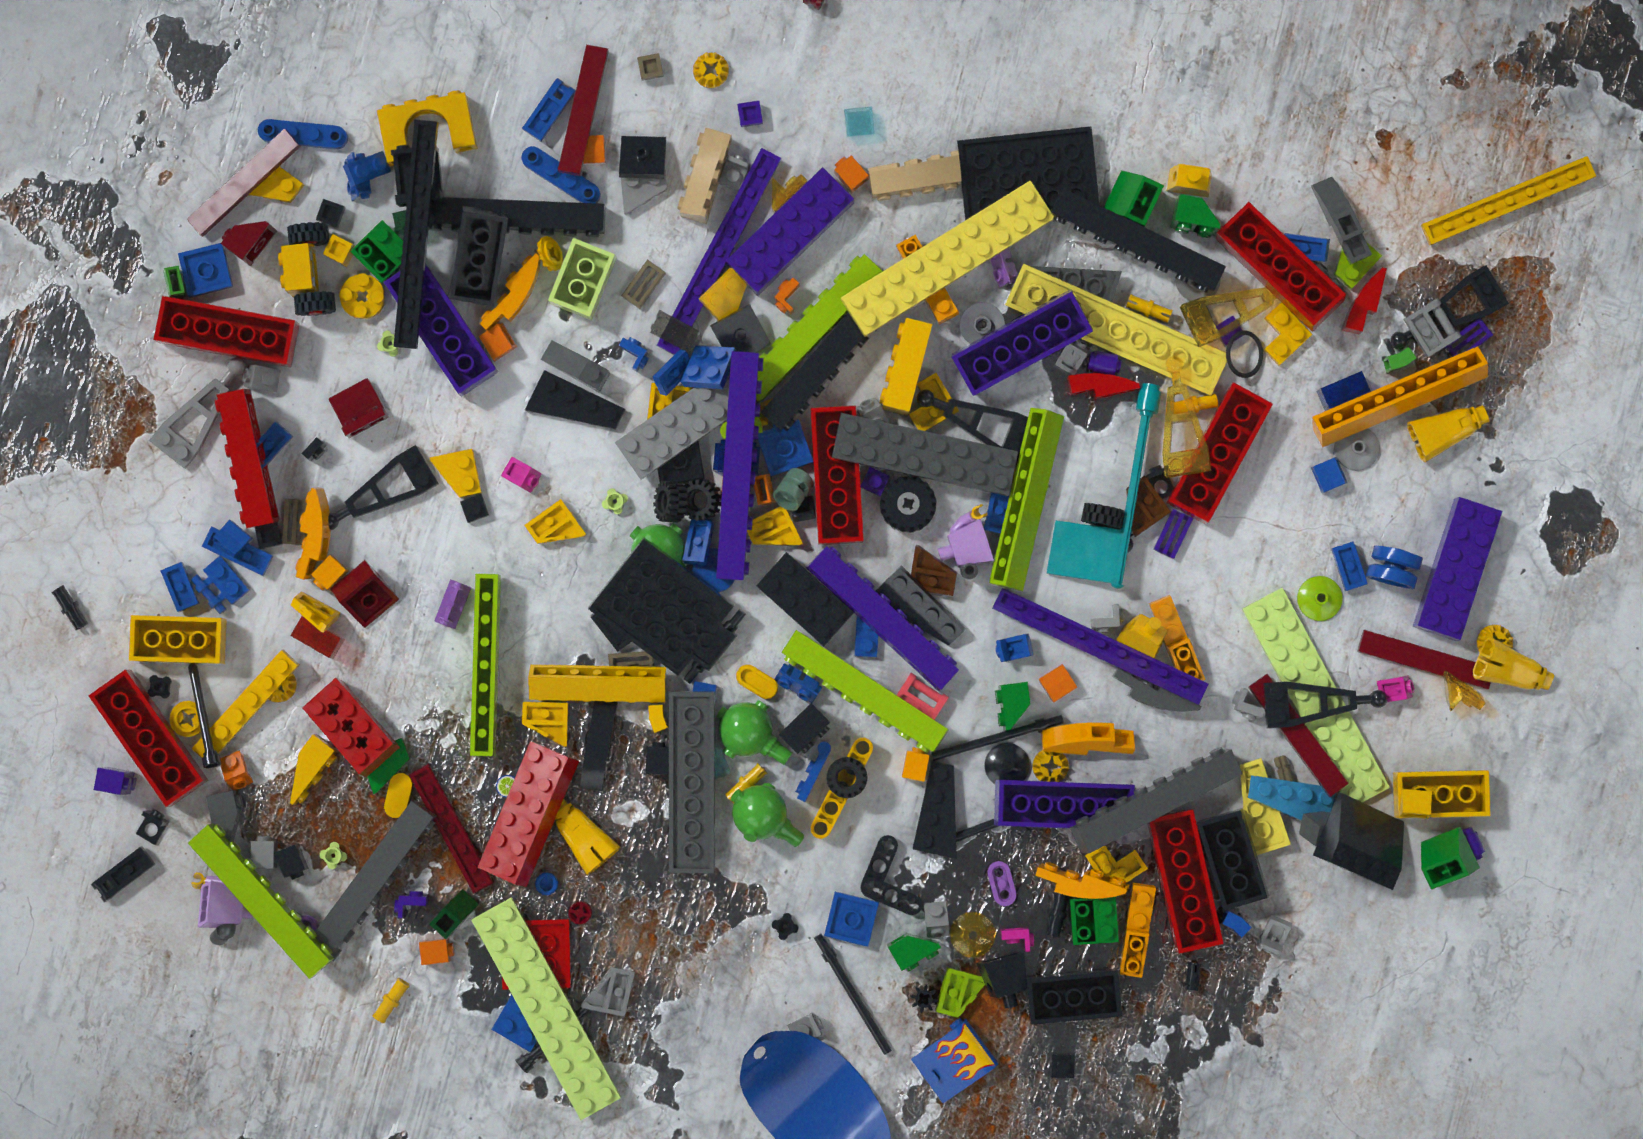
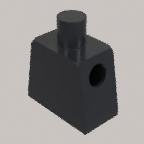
M1014 952L977 962L990 997H1002L1004 1008L1018 1006L1015 993L1025 991L1027 988L1024 953Z

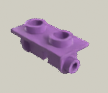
M1009 248L990 259L994 270L993 276L999 288L1007 283H1015L1018 276L1014 262L1006 263V259L1012 258Z
M450 579L434 621L456 629L472 587Z

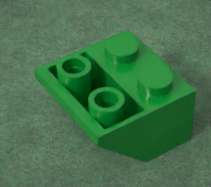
M1121 170L1104 208L1145 227L1164 185L1143 175Z
M1180 194L1174 204L1170 228H1174L1175 232L1181 234H1188L1189 231L1196 232L1197 236L1203 238H1210L1211 235L1215 236L1221 224L1203 198Z
M381 220L350 252L381 283H384V281L401 270L403 240Z
M1028 682L999 685L998 690H995L996 704L1001 706V713H997L998 724L1003 726V731L1011 730L1030 706Z
M1461 827L1454 828L1421 842V870L1431 890L1469 876L1480 868Z
M1116 896L1098 899H1070L1073 945L1119 942Z
M905 933L887 944L901 971L906 969L907 972L918 967V961L926 957L927 960H930L938 955V949L941 948L936 940Z

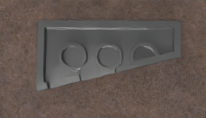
M1031 266L1111 302L1113 301L1122 271Z

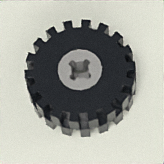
M911 475L901 476L889 482L884 488L880 499V512L884 521L892 529L902 533H914L915 531L922 530L930 523L936 511L937 501L933 489L930 488L926 481L924 482L921 478L912 477Z

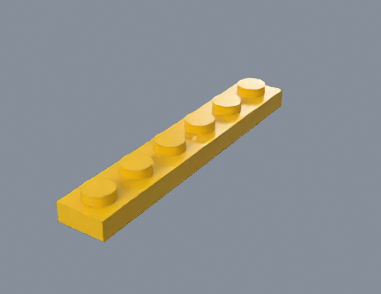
M284 649L273 658L210 728L213 747L217 754L227 746L299 667L300 664ZM202 738L192 747V750L201 758L204 757L203 753L205 752Z

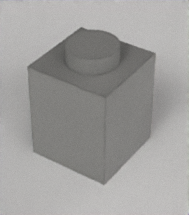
M257 836V840L251 841V861L255 864L256 869L277 868V860L274 853L278 851V841H271V836Z

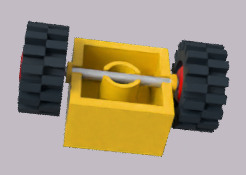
M308 222L289 225L287 227L289 245L281 246V252L278 253L279 265L283 266L284 274L280 275L281 287L285 288V291L294 297L295 315L318 316L336 312L334 292H319L316 251L313 248L314 246L328 244V224L324 222Z

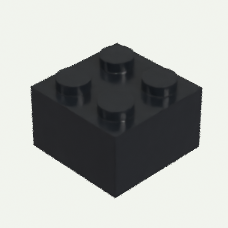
M810 703L779 736L797 754L800 752L805 754L814 745L811 741L817 735L822 738L830 730L827 726L830 724V721Z

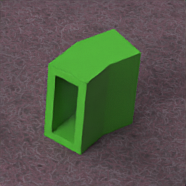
M179 266L164 268L163 273L169 297L178 299L186 297ZM176 274L179 291L173 292L170 275Z
M1407 347L1398 354L1384 358L1383 362L1386 373L1400 370L1414 361L1416 356L1412 350Z

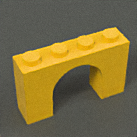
M460 90L451 91L448 93V96L443 97L431 95L426 97V100L419 102L416 99L404 101V105L399 106L387 104L383 105L382 109L377 110L386 160L389 166H394L391 150H396V146L409 145L407 134L414 119L425 114H435L447 121L455 153L478 149L468 97L465 92L461 93Z

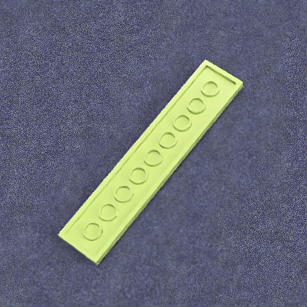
M1283 588L1242 608L1280 682L1287 681L1336 688ZM1288 689V697L1299 717L1320 712L1318 693ZM1327 694L1328 710L1346 706L1341 696ZM1350 712L1304 723L1349 783L1339 792L1364 802L1390 788Z
M511 897L471 919L580 1120L621 1098L620 1093L513 898Z

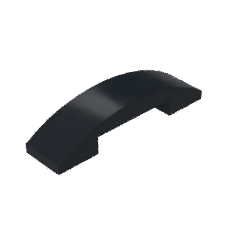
M595 701L582 767L581 788L603 790L618 702Z

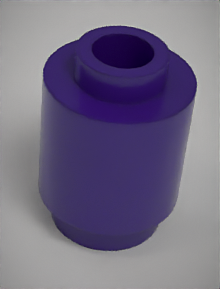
M1102 351L1091 352L1087 369L1093 370V373L1115 375V373L1120 372L1122 360L1118 359L1117 354Z
M1472 827L1463 829L1462 831L1476 860L1483 858L1482 853L1485 852V849L1477 831H1474Z

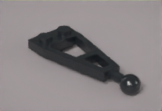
M1487 265L1467 275L1440 299V306L1453 327L1486 317L1509 304ZM1469 283L1484 310L1455 319L1446 302ZM1432 310L1428 312L1429 316L1434 313ZM1442 325L1436 326L1439 332L1444 331ZM1410 330L1404 333L1395 332L1390 338V344L1393 348L1401 350L1407 346L1408 341L1414 338Z
M927 389L918 393L917 402L920 406L925 408L933 406L943 410V417L983 444L1018 451L1016 462H1018L1028 420L1027 416L1018 412L955 399H949L948 402H944L935 398L933 392ZM954 407L975 411L970 425L952 414ZM983 413L1012 419L1002 446L977 431Z
M414 445L394 457L344 502L346 504L345 508L336 513H329V529L334 530L340 520L351 514L353 518L420 496L439 485L417 446ZM401 464L415 489L385 499L376 484L397 465ZM371 489L378 502L356 509L354 503Z
M1287 681L1263 683L1266 729L1287 728L1356 710L1357 705L1371 704L1376 708H1381L1386 705L1388 700L1386 693L1382 690H1375L1370 695L1356 696V691ZM1288 689L1318 693L1320 712L1290 720ZM1327 694L1348 697L1349 705L1328 710Z

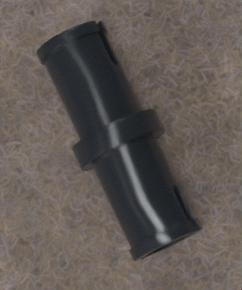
M64 585L51 592L61 606L62 614H66L75 631L88 624L78 609L77 601H73Z
M1055 892L1052 910H1049L1050 920L1046 935L1061 937L1063 920L1067 916L1065 913L1068 901L1067 895Z

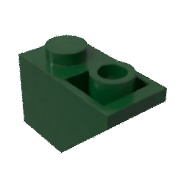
M462 889L429 925L443 938L448 939L476 909L479 903Z

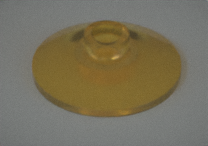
M964 913L951 926V943L955 950L963 956L980 957L986 954L994 944V926L981 913ZM971 931L977 932L976 939L972 940L969 938Z

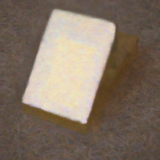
M802 174L798 177L795 175L791 177L785 184L786 189L772 177L773 213H776L807 183V179Z
M1444 672L1446 702L1450 711L1460 701L1468 707L1474 706L1481 710L1486 704L1482 694L1449 672Z

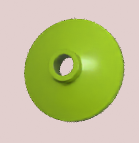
M1315 576L1307 579L1300 586L1297 594V603L1299 609L1306 617L1315 621H1324L1335 616L1340 610L1342 592L1338 584L1332 579L1325 576ZM1319 594H1323L1325 596L1324 602H1319L1317 600V596Z

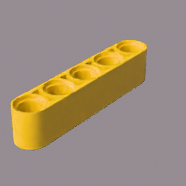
M867 738L857 739L853 743L847 757L858 760L865 767L873 750L871 741ZM865 741L868 743L869 751L866 754H859L857 752L856 745L858 742ZM843 769L838 774V781L847 783L849 787L855 783L856 775L849 774L846 769ZM829 789L811 824V833L814 837L823 839L830 834L848 798L839 797ZM828 802H835L837 804L838 810L835 814L830 815L826 813L825 805ZM818 822H824L827 825V832L823 835L817 834L814 830V826Z

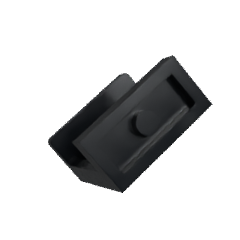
M410 145L396 146V150H391V155L394 159L397 190L395 201L399 207L407 206L412 152ZM437 146L431 204L444 202L440 155Z

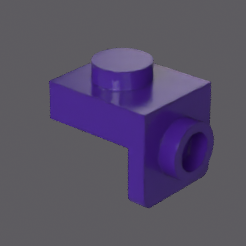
M409 891V895H399V900H395L394 913H398V918L403 919L406 914V905L427 906L429 905V896L423 895V891Z

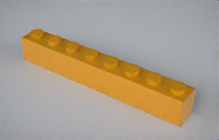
M1477 346L1313 416V431L1321 446L1325 447L1487 378L1488 362Z

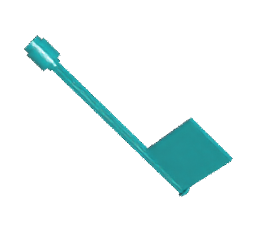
M1143 383L1142 388L1138 392L1136 411L1140 412L1141 419L1122 530L1055 520L1047 574L1111 583V586L1116 589L1124 587L1122 583L1150 418L1153 417V414H1158L1161 398L1160 386Z

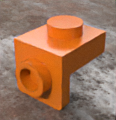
M794 278L790 281L784 280L777 288L779 292L774 296L777 302L775 306L784 314L788 312L791 315L794 312V309L786 302L800 287V283Z
M240 750L221 758L222 764L220 766L224 780L233 791L253 783Z

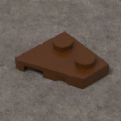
M1145 475L1140 478L1132 524L1134 537L1140 535L1171 512ZM1129 487L1126 488V495H1127V496H1128Z
M916 545L911 575L928 592L953 596L957 572L920 545Z

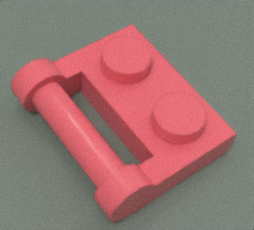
M910 673L897 696L935 720L949 697L944 693L941 695L918 680L916 675ZM909 687H914L937 702L935 707L929 706L909 693Z

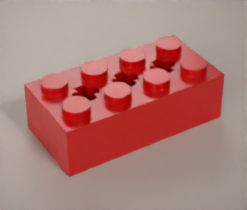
M336 677L302 707L357 773L366 778L400 748L348 686ZM336 708H337V711H338V714H337V715L334 714V712H335L334 710H335ZM350 724H352V725H351L352 728H353L352 731H349V730H348ZM365 740H367V741H366V744H367V747H366V748L362 747V746H363V742H364Z

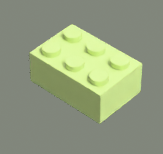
M573 238L549 296V303L592 320L616 262V255Z

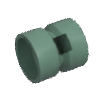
M792 468L773 493V498L782 508L795 511L814 486L813 480L805 471Z

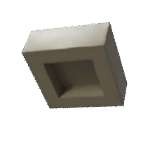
M659 53L637 57L642 81L664 77Z

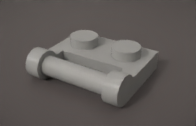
M1438 298L1403 319L1426 357H1430L1461 337L1459 331H1455L1441 308V302ZM1432 310L1448 335L1446 338L1442 337L1429 316V311Z

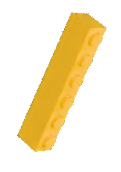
M530 664L528 675L529 700H559L563 702L569 700L583 702L623 701L629 703L665 702L666 667Z

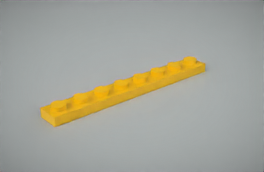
M1588 156L1423 223L1421 227L1430 246L1596 177V174Z

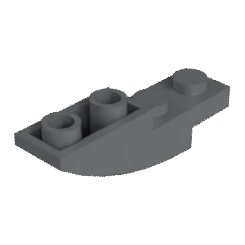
M1329 177L1311 185L1329 226H1332L1349 264L1351 265L1370 257L1372 253L1363 236L1364 231L1334 178Z
M1116 669L1112 676L1131 687L1127 695L1128 697L1148 706L1184 712L1198 711L1202 707L1164 688L1158 687L1155 690L1153 689L1155 686L1153 683L1144 679L1141 682L1134 678V674L1123 669Z

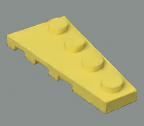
M1262 758L1241 764L1243 812L1257 855L1291 845L1280 811L1248 798L1251 775L1268 778Z

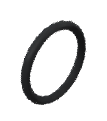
M1247 330L1235 333L1230 338L1226 348L1228 366L1236 376L1241 378L1252 377L1258 372L1263 361V347L1259 338ZM1241 335H1248L1253 338L1259 350L1258 363L1249 373L1239 372L1231 361L1232 344Z

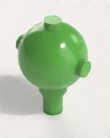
M672 523L670 527L663 524H653L643 529L637 526L630 534V537L633 539L631 552L645 537L686 568V565L682 563L685 546L680 535L683 530L676 524Z
M757 700L755 704L750 702L737 703L728 709L723 706L716 715L720 720L718 727L719 737L725 746L722 752L732 759L736 755L753 756L761 753L763 756L772 757L785 765L793 753L781 745L777 740L778 738L772 734V721L766 712L769 707L760 700Z
M772 784L754 785L743 791L738 789L733 793L731 801L734 802L732 809L733 820L747 841L755 842L756 840L768 839L774 836L777 839H784L794 847L799 846L803 841L804 834L793 827L791 820L786 818L787 808L785 801Z

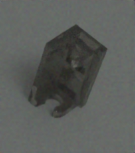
M661 310L658 311L656 320L650 328L651 334L682 350H686L689 354L700 336L699 330Z

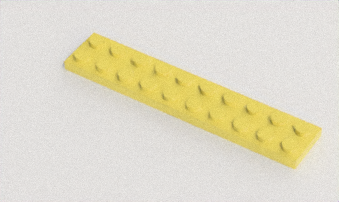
M1029 181L842 296L840 300L864 337L1050 223L1053 221L1054 216L1032 182Z
M1023 263L1005 303L1006 306L1026 314L1072 289L1093 328V332L1081 339L1210 396L1212 395L1227 362L1226 352Z

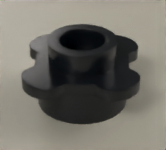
M152 675L149 678L151 684L150 689L147 691L150 697L161 696L163 699L170 696V684L172 683L171 678L168 676L160 678L157 675Z
M784 913L782 918L772 922V928L777 930L779 933L778 937L781 940H786L788 935L797 933L799 929L798 925L792 921V916L789 913Z

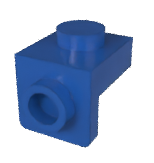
M629 337L628 340L622 338L619 347L638 357L632 369L636 372L640 368L644 369L649 360L647 350L640 347L642 343L632 337Z
M1029 633L996 640V654L1001 662L1034 655Z

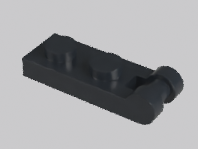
M140 846L95 880L91 886L94 890L97 889L102 895L100 898L105 903L152 868L155 863L143 846ZM108 880L113 886L110 890L105 885Z

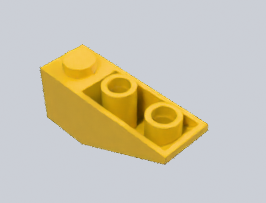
M313 734L299 752L290 800L292 805H297L298 802L302 804L309 795L307 790L312 784L314 786L317 785L323 777V774H321L326 766L329 768L337 759L335 754L338 750L317 734Z

